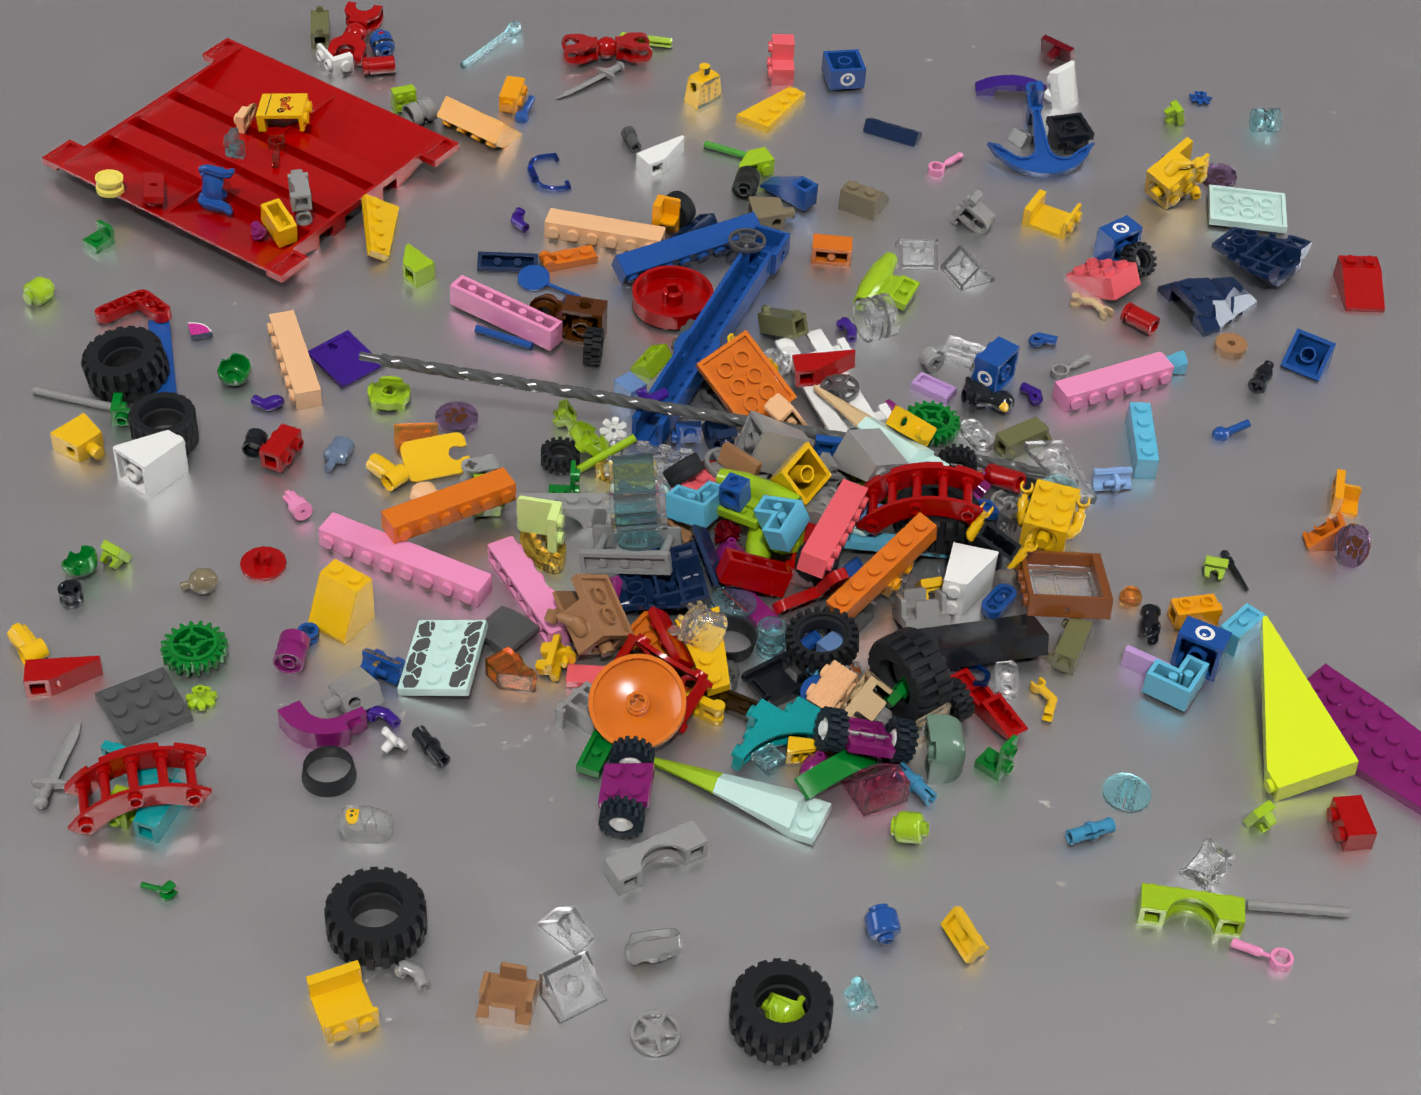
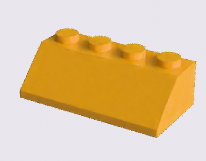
M448 96L445 97L437 114V117L442 119V124L450 128L454 125L457 127V131L465 135L469 132L472 134L471 138L479 142L484 139L486 140L485 144L494 149L497 146L504 149L522 135V133L507 124Z

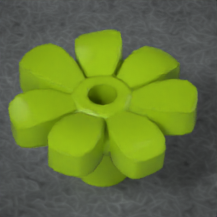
M195 686L192 688V693L186 694V702L190 710H195L198 707V711H205L206 706L209 709L216 706L215 699H217L216 691H211V688L208 686Z

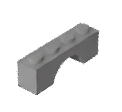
M516 493V528L517 499L519 496L562 502V514L575 518L581 523L583 528H592L593 525H606V493Z
M693 819L686 823H680L666 832L658 833L648 840L635 843L630 848L619 853H613L608 858H605L604 876L618 896L624 895L641 887L642 871L654 861L668 859L687 866L707 857L708 839Z

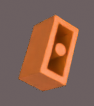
M813 233L811 264L850 267L853 237Z

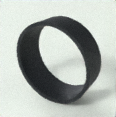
M735 616L721 617L722 631L742 633L751 642V646L743 651L726 652V658L736 663L748 659L753 653L756 644V629L743 618Z
M319 747L311 751L303 762L302 783L310 793L316 796H339L350 790L355 784L357 771L353 758L349 752L341 747ZM325 757L341 758L351 765L349 772L343 778L333 782L314 780L308 775L306 769L314 761Z

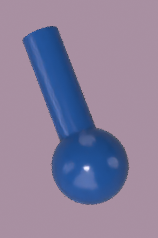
M530 95L522 110L515 113L514 120L517 123L528 122V113L535 101L534 96Z
M1247 419L1227 428L1222 426L1216 427L1212 431V437L1216 441L1224 442L1230 435L1251 427L1250 421Z

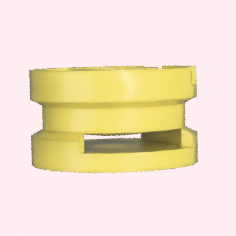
M107 169L95 175L97 183L96 192L99 196L115 198L124 193L123 174L121 172Z

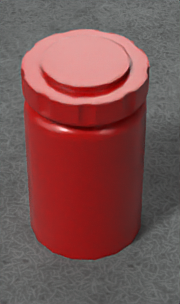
M394 55L362 57L364 76H368V74H395Z
M1131 302L1123 308L1120 315V320L1149 336L1154 334L1160 324L1159 317Z
M994 463L988 464L984 470L986 472L984 479L992 486L1014 493H1020L1022 481H1024L1023 488L1025 487L1026 475L1023 472Z

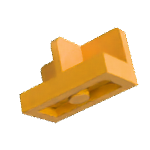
M658 194L652 207V225L666 227L665 230L677 232L680 226L681 200Z
M1337 469L1332 483L1330 513L1336 514V512L1341 511L1343 516L1356 518L1362 489L1359 486L1345 484L1346 470Z

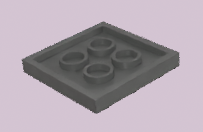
M164 667L94 693L98 705L118 740L126 747L193 721L192 713Z

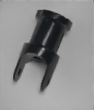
M1266 360L1263 365L1255 369L1253 378L1248 382L1249 390L1252 393L1262 394L1265 392L1266 384L1271 381L1273 376V362Z
M1146 604L1140 610L1142 621L1140 622L1139 629L1141 634L1147 638V643L1152 646L1159 640L1161 625L1158 618L1161 615V609L1157 605Z

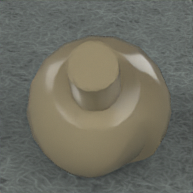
M197 568L191 572L188 580L180 582V588L182 591L191 589L196 594L207 595L216 588L218 576L210 568Z

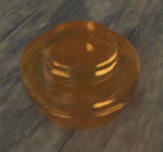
M1127 586L1120 592L1119 600L1128 607H1136L1142 602L1141 591L1135 586Z

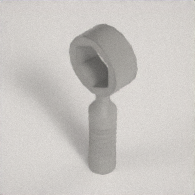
M1085 354L1070 362L1069 366L1061 363L1054 364L1051 367L1050 377L1055 381L1068 378L1070 369L1074 370L1091 361V356Z

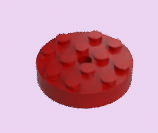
M674 265L655 267L643 272L635 280L632 287V307L636 315L645 323L659 327L662 330L681 329L682 325L685 326L689 319L696 320L713 294V286L703 274L687 267Z

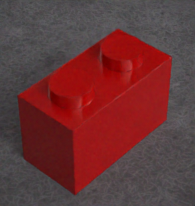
M1362 795L1333 797L1330 806L1327 808L1326 815L1328 821L1332 823L1335 839L1340 843L1343 852L1372 849L1378 833Z

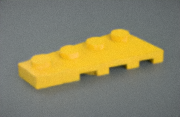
M788 87L736 114V121L768 133L805 99V92L797 88Z
M365 194L361 201L367 255L385 262L390 254L399 207Z
M719 606L676 619L675 626L694 663L695 670L698 668L708 675L707 680L714 684L712 688H707L705 691L707 696L730 690Z

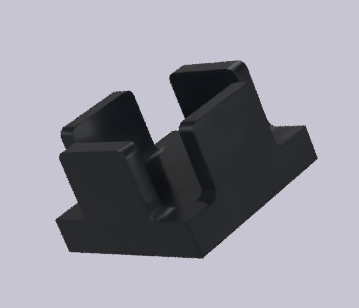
M1081 112L1046 117V124L1049 128L1047 140L1052 150H1057L1058 143H1066L1064 153L1066 155L1074 154L1080 148L1086 146L1089 140L1094 139L1095 133Z

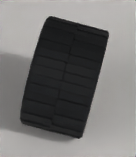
M156 392L142 397V399L137 400L131 406L128 419L132 440L170 430L184 439L186 455L196 448L199 441L195 406L190 399L174 392ZM163 425H173L167 428H155Z

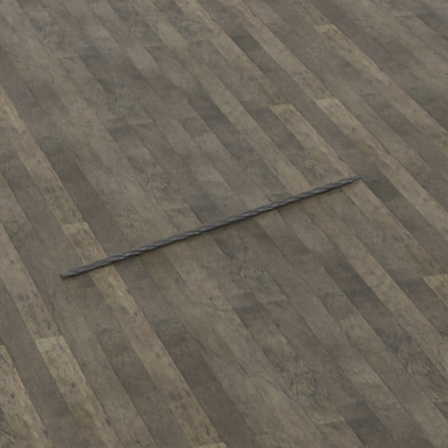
M360 352L359 360L378 363L383 367L407 369L418 373L441 375L448 378L476 381L483 384L510 387L530 392H542L553 396L577 398L583 401L611 404L618 407L645 410L665 415H677L683 418L711 421L735 427H743L748 415L727 413L707 408H695L684 404L661 402L654 399L626 396L619 393L592 390L572 385H560L549 381L526 379L519 376L491 373L485 370L457 367L444 363L425 362L403 356H390L384 353L378 355ZM780 421L803 431L808 438L814 440L816 434L844 437L846 432L827 430L807 425H795ZM928 447L929 449L933 450L934 455L938 457L941 448ZM976 454L977 467L985 469L988 464L994 463L1023 472L1025 475L1030 474L1047 477L1048 469ZM953 462V463H952V464L964 465V463H962V462Z

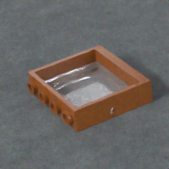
M1028 551L1027 557L1014 568V572H1017L1016 582L1019 583V595H1022L1021 605L1025 607L1027 616L1110 620L1113 597L1100 553Z

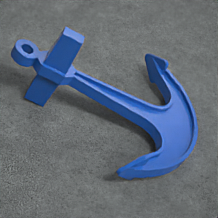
M1042 81L1029 82L1025 87V94L1027 95L1026 122L1027 125H1033V154L1027 157L1016 156L1003 148L1002 145L988 142L987 147L995 158H998L1006 166L1021 174L1038 178H1052L1068 174L1085 161L1095 143L1087 144L1068 157L1055 155L1049 147L1041 116L1043 110Z

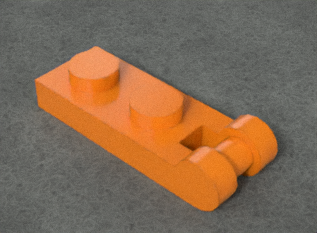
M592 245L550 253L544 250L538 256L543 263V267L548 272L598 263V256Z

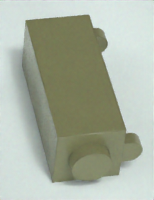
M320 5L316 7V10H311L310 35L312 50H317L318 43H321L326 49H328L330 44L329 10H323V7Z
M764 304L761 307L762 312L757 314L760 333L796 339L809 333L806 313L800 310L791 311L770 308L769 305Z
M1035 416L996 433L993 450L1003 459L1012 460L1046 445V443L1052 441V437L1049 434L1047 425Z
M1081 618L1063 619L1061 626L1065 629L1054 653L1050 652L1046 656V660L1052 663L1051 668L1070 675L1074 674L1090 638L1093 622Z

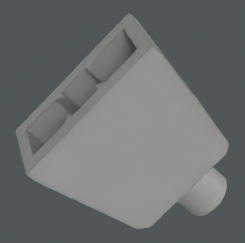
M358 666L328 685L331 696L322 700L321 704L327 714L337 709H340L345 714L361 706L364 710H367L385 701L378 681Z

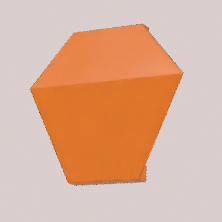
M1341 511L1336 512L1337 516L1331 519L1328 517L1327 521L1319 527L1313 526L1315 529L1307 533L1305 531L1302 533L1309 551L1341 550L1348 529Z

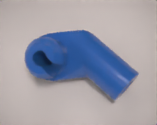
M1038 332L1031 335L1028 342L1035 348L1044 344L1056 346L1058 336Z

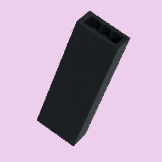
M1027 614L919 629L925 635H929L935 645H938L942 656H945L947 667L950 669L1048 655L1049 634L1035 616H1027Z

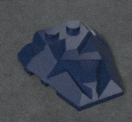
M1233 227L1214 241L1212 248L1260 281L1279 287L1300 270L1302 259L1307 256L1312 241L1293 235H1288L1287 239L1276 238V233L1272 232L1269 233V237L1258 235V230Z
M1234 277L1212 279L1187 278L1158 286L1157 289L1168 302L1181 298L1195 312L1192 326L1203 337L1220 332L1227 322L1232 323L1235 321V316L1238 314L1243 315L1257 304V300Z
M695 541L670 548L673 569L671 575L618 574L623 580L618 599L624 612L648 611L652 606L663 610H679L710 604L711 599Z

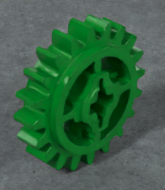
M923 400V404L915 402L914 407L909 405L908 410H906L937 428L928 447L931 444L939 447V443L947 445L948 440L953 442L954 437H958L961 422H959L960 416H956V411H950L951 406L944 407L942 402L936 404L934 400L931 403ZM906 418L901 422L903 426L907 423Z
M189 621L187 626L181 623L180 629L171 628L172 635L165 634V640L161 641L162 648L160 651L163 663L169 666L170 671L176 669L178 675L183 671L186 672L187 677L191 673L200 676L202 671L209 674V668L218 669L217 662L224 663V656H228V641L225 637V632H220L219 626L212 629L211 622L206 626L203 625L202 621H199L198 624H193L192 621Z

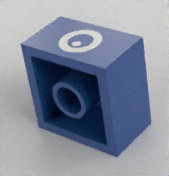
M858 49L823 51L821 70L829 90L864 88L866 67Z
M1127 215L1101 226L1097 231L1092 258L1119 261V258L1122 257L1120 252L1123 251L1124 247L1141 240L1143 227Z
M999 336L993 342H989L986 349L981 353L979 352L974 359L975 370L972 373L971 379L983 383L991 392L1003 390L1015 377L1020 346Z
M1187 616L1178 633L1170 664L1179 668L1187 654L1209 663L1205 679L1214 682L1223 665L1232 632Z

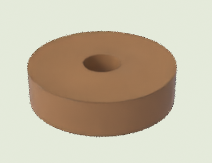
M1235 333L1219 334L1214 343L1215 352L1219 356L1230 360L1244 357L1248 347L1247 341Z

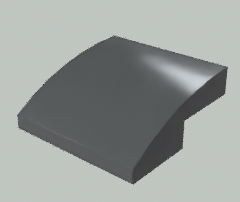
M501 606L485 619L488 623V630L484 642L489 643L492 652L508 656L538 632L539 627L515 610Z

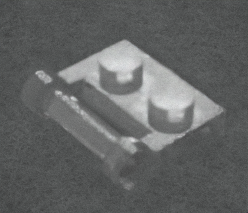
M950 335L943 348H940L938 354L942 355L945 361L969 368V371L974 372V359L986 347Z

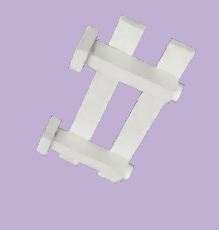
M821 329L810 331L806 334L807 339L815 350L810 353L852 350L844 337L837 339L836 346H832ZM783 338L776 340L775 345L784 358V362L780 364L783 375L788 374V376H792V355L801 353L792 339ZM847 382L848 385L856 387L852 382ZM814 386L801 387L823 422L825 429L842 432L858 429L849 420L842 421L835 408L814 391ZM860 390L854 400L847 402L883 423L887 421L892 412L887 403L878 405V411L873 412ZM848 391V393L843 397H848L852 395L854 392Z

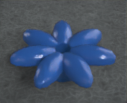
M1195 91V94H1189V97L1192 98L1191 102L1198 101L1199 106L1202 103L1209 105V101L1212 100V97L1206 96L1207 93L1203 91Z

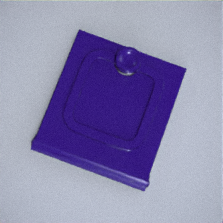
M349 330L308 351L310 358L341 388L382 367L378 363L359 360L360 352H372Z

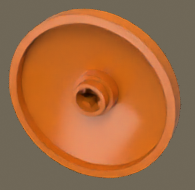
M629 654L611 661L597 674L590 688L588 707L596 730L610 744L613 745V742L615 740L618 741L620 737L625 740V736L630 735V739L638 736V740L644 738L646 743L650 742L652 747L657 748L670 740L682 725L687 709V697L680 676L667 662L652 655Z

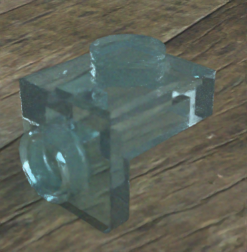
M231 127L223 139L226 157L244 159L246 156L244 141L239 140L238 128Z

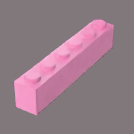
M461 275L450 284V305L525 340L534 342V344L549 351L553 350L562 341L563 321L464 275Z
M1160 351L1055 381L1052 398L1066 413L1171 382L1174 365Z
M513 536L487 544L489 563L526 617L539 627L537 633L544 642H552L554 634H561V643L563 645L573 642L565 624L559 621L557 624H552L544 620L548 609H557L556 601L552 594L554 590L552 587L547 586L542 573L535 569L532 559L528 558L524 553L523 546L517 543Z

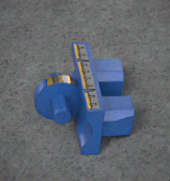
M365 648L362 650L363 660L361 668L376 680L381 679L396 686L399 684L406 662L405 659L400 657L391 658L379 649L373 651Z

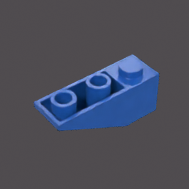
M773 176L760 184L762 189L803 211L816 204L818 184L804 176Z

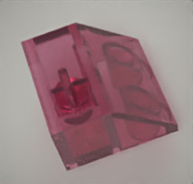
M887 763L860 771L841 781L863 817L907 802L911 784L899 765Z

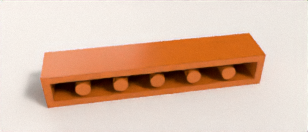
M504 467L382 510V528L393 544L406 541L516 500V483Z
M919 512L826 600V606L830 607V612L838 608L840 609V615L845 611L848 613V618L856 617L936 540L937 525Z

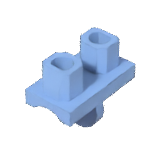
M1131 466L1094 468L1092 490L1119 492L1122 489H1131L1133 468Z

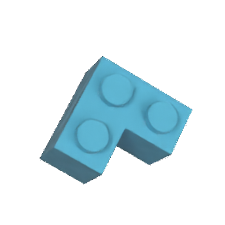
M707 481L698 490L677 484L666 493V517L676 522L689 525L696 524L707 528L720 517L717 515V508L720 505V484Z
M763 495L754 509L755 516L762 528L770 549L790 552L810 521L802 500Z
M1187 654L1179 668H1176L1156 658L1146 673L1142 692L1185 712L1204 684L1209 663Z

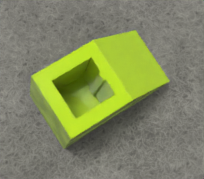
M766 147L747 151L739 164V168L742 166H752L759 171L762 178L774 175L775 159Z
M407 244L403 258V279L415 288L435 279V262L412 245Z

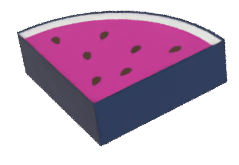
M188 322L192 341L213 337L212 330L207 325L199 322Z

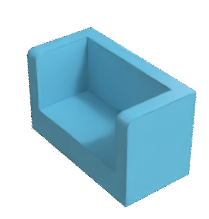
M1246 603L1224 622L1220 628L1232 632L1226 653L1235 657L1260 634L1262 617L1266 615Z

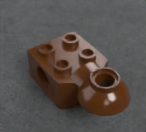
M543 294L535 297L530 302L529 306L563 321L561 342L584 345L586 327L604 328V339L606 337L607 300L569 294L562 300H558L552 294Z

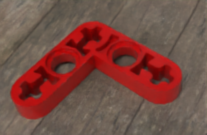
M145 289L129 293L94 310L96 321L103 324L112 322L137 310H140L157 323H164L172 318L170 306Z
M845 567L839 568L827 574L815 587L783 598L772 604V608L777 616H781L834 594L850 577Z

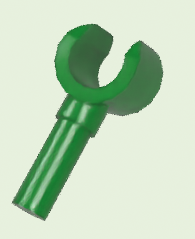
M170 880L162 886L142 882L140 885L143 889L158 893L164 901H169L178 893V891L174 890L176 887L175 883Z

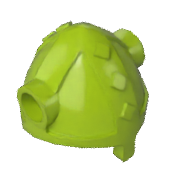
M770 992L768 998L762 1003L761 1009L765 1012V1017L772 1021L781 1023L793 1022L805 1015L802 1006L805 997L800 995L795 1001Z

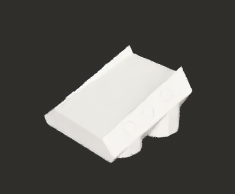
M1071 60L1051 70L1047 77L1046 83L1049 85V88L1044 93V99L1050 103L1052 109L1061 110V108L1075 101L1079 102L1075 61Z

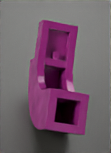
M300 700L277 710L279 727L285 735L296 744L315 750L323 746H337L341 748L351 745L350 736L368 729L367 712L362 706L341 716L329 719L313 716L305 709Z

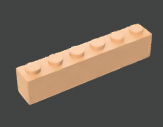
M550 208L544 223V238L631 251L665 240L666 227Z
M294 310L269 314L270 323H266L269 336L272 335L271 344L273 349L276 348L275 355L277 362H280L281 375H285L286 389L290 388L288 390L290 402L295 403L297 410L322 406L321 388Z

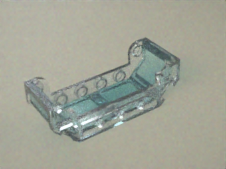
M661 452L608 456V463L604 464L605 477L610 478V491H606L604 501L607 526H612V534L668 529Z

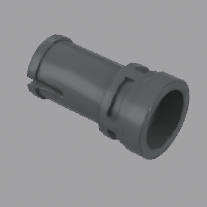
M632 126L624 127L621 131L622 138L628 143L631 152H639L642 145L637 138L636 130Z

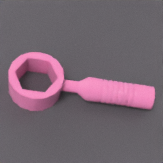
M958 152L946 159L944 163L938 161L930 162L927 172L932 177H941L944 175L945 166L949 167L963 159L964 156L962 152Z
M1234 937L1230 946L1256 957L1264 956L1269 958L1268 963L1276 972H1288L1294 962L1293 954L1286 948H1275L1271 953H1268L1259 946ZM1280 956L1282 958L1287 959L1288 963H1279L1275 960V957Z

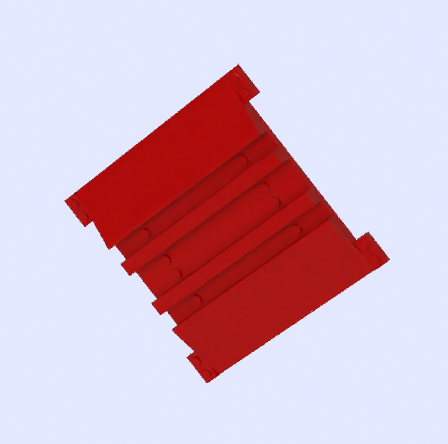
M226 38L202 54L203 60L210 63V65L87 145L82 146L72 140H68L43 156L42 162L56 171L61 169L94 186L97 184L95 175L98 172L107 169L121 172L123 174L124 193L118 196V198L266 271L267 276L283 283L309 263L308 256L305 254L320 247L319 236L322 233L326 232L335 236L346 228L345 216L362 204L361 198L365 194L383 200V188L389 185L398 189L422 162L437 167L459 150V143ZM262 94H308V99L312 102V113H309V124H306L305 131H300L298 119H270L267 132H259L256 113ZM252 103H256L257 109L250 126L244 134L237 133V127L234 124L235 114L239 112L242 106L247 107ZM209 164L223 167L224 169H235L230 179H224L222 187L227 191V197L222 200L232 206V215L205 209L198 203L199 194L202 192V176L199 174V166ZM302 169L303 173L308 172L312 199V210L309 211L312 215V222L307 226H301L296 222V213L298 211L292 212L290 206L287 174H291V170ZM143 172L164 173V204L150 206L147 203H143ZM278 198L297 224V242L281 248L277 246L269 232L262 241L254 240L251 234V223L253 221H259L264 226L261 221V204Z

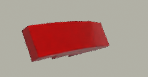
M967 667L950 676V678L956 677L961 679L962 683L967 685L966 689L971 691L969 693L970 697L974 698V701H972L975 704L974 713L1001 736L1008 740L1013 734L1019 736L1028 731L1029 728L1001 693L994 694L984 680L978 682Z

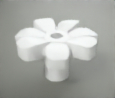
M613 416L612 421L608 418L603 421L605 427L600 428V434H606L605 438L608 443L613 439V443L616 444L620 441V437L625 438L627 436V432L623 430L627 425L624 421L619 423V417Z
M385 726L382 729L386 742L381 746V749L387 754L393 747L401 748L403 751L407 749L405 742L392 733L388 727Z

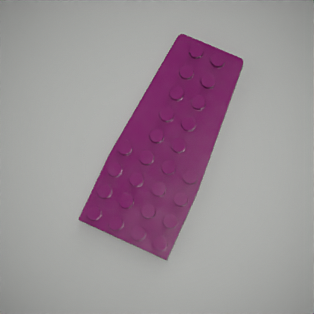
M1325 663L1307 680L1359 760L1355 775L1421 815V731L1385 703Z

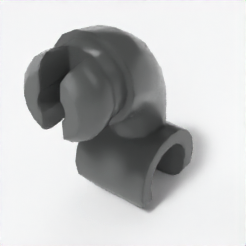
M727 659L730 683L733 684L732 690H736L740 670L736 662Z

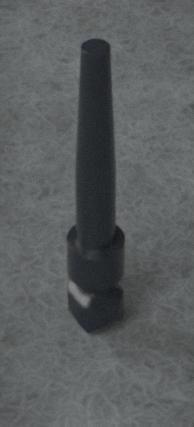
M1222 550L1219 555L1221 558L1229 559L1228 567L1243 589L1248 591L1249 589L1236 568L1233 558L1229 556L1228 550Z

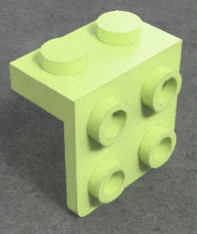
M519 496L517 499L518 530L547 535L548 552L557 553L559 545H563L565 539V531H563L565 515L562 514V502Z

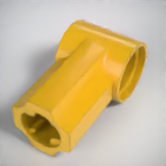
M372 454L366 462V469L380 478L383 486L388 491H394L410 480V474L404 465H394L380 454Z
M16 623L7 632V637L17 649L24 666L25 660L46 659L50 656L45 642L40 637L36 638L25 624Z

